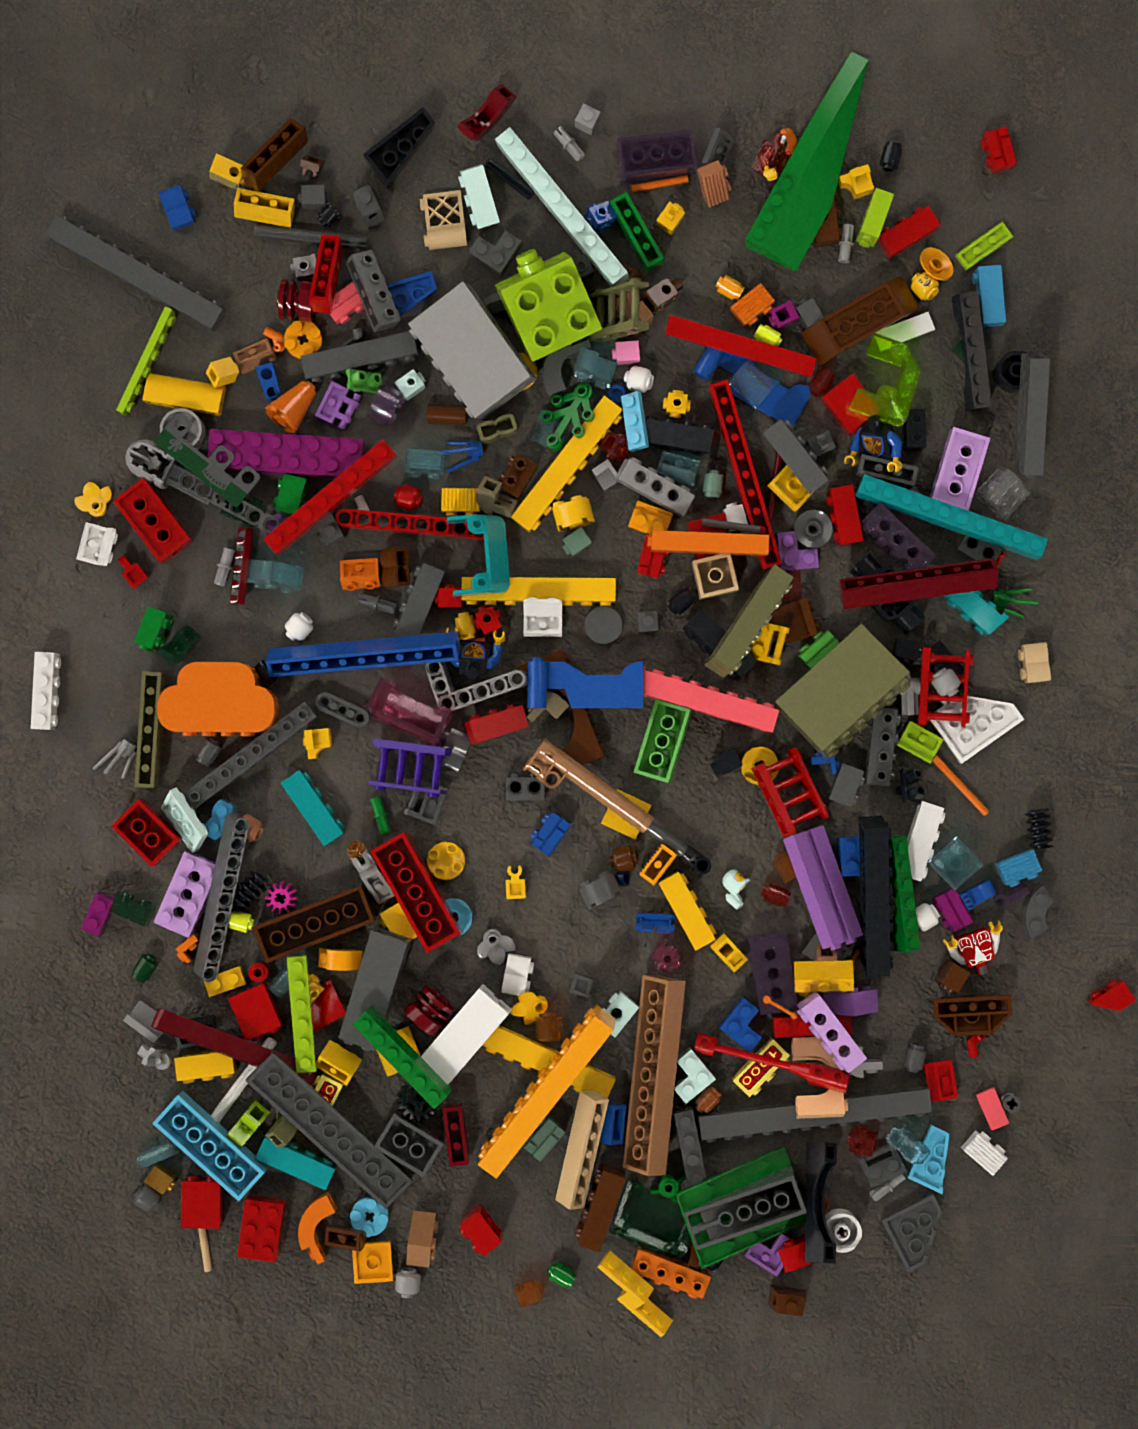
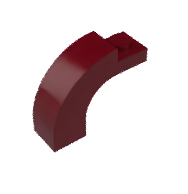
M503 84L497 86L492 90L479 110L469 118L461 121L457 128L466 138L478 141L498 123L517 96Z

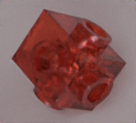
M607 431L599 445V448L607 453L605 456L614 462L616 459L623 462L630 453L627 437L621 433L616 435Z
M855 1127L847 1138V1144L850 1145L849 1152L861 1157H872L876 1151L878 1132L870 1131L866 1127Z

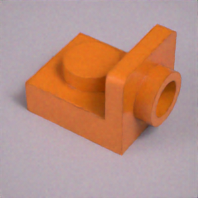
M198 933L193 934L176 948L178 952L176 954L182 962L188 964L194 960L187 950L191 952L198 947L200 939Z

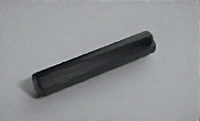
M489 159L485 165L487 169L525 198L531 199L535 192L495 160Z

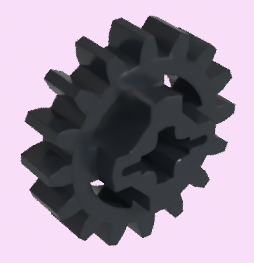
M408 1082L407 1086L403 1085L401 1087L402 1091L397 1093V1096L400 1098L396 1100V1103L401 1105L397 1110L404 1111L402 1117L408 1115V1121L415 1118L417 1123L421 1118L426 1121L428 1116L431 1117L434 1114L432 1110H436L437 1107L433 1109ZM409 1090H412L411 1095L405 1097L406 1093ZM429 1105L427 1110L422 1112L423 1106Z

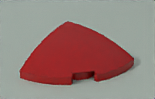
M331 979L321 985L324 990L314 1000L311 1007L314 1031L346 1014V1009Z

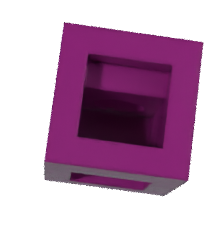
M790 300L770 310V317L767 318L772 328L776 327L778 331L796 322L799 316ZM783 315L785 320L780 321L778 316Z

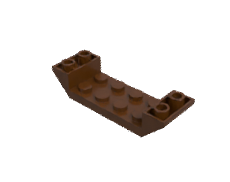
M902 276L881 284L820 319L802 332L801 335L814 358H817L816 362L819 367L835 359L838 354L901 318L905 319L920 310V307Z

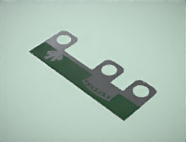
M177 413L154 440V443L237 508L260 480V475L251 467L245 466L235 479L232 478L224 470L234 459V454L224 446H218L209 458L204 456L183 439L184 435L192 427V421L182 413ZM179 418L184 419L187 423L186 428L182 431L177 430L174 426L175 421ZM220 451L226 452L228 454V461L219 463L216 460L217 453ZM245 472H252L254 474V481L252 483L246 484L242 481V475Z

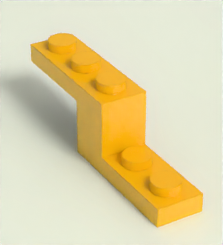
M608 1251L598 1265V1268L623 1289L617 1300L660 1337L664 1336L673 1320L648 1299L654 1288L613 1252Z

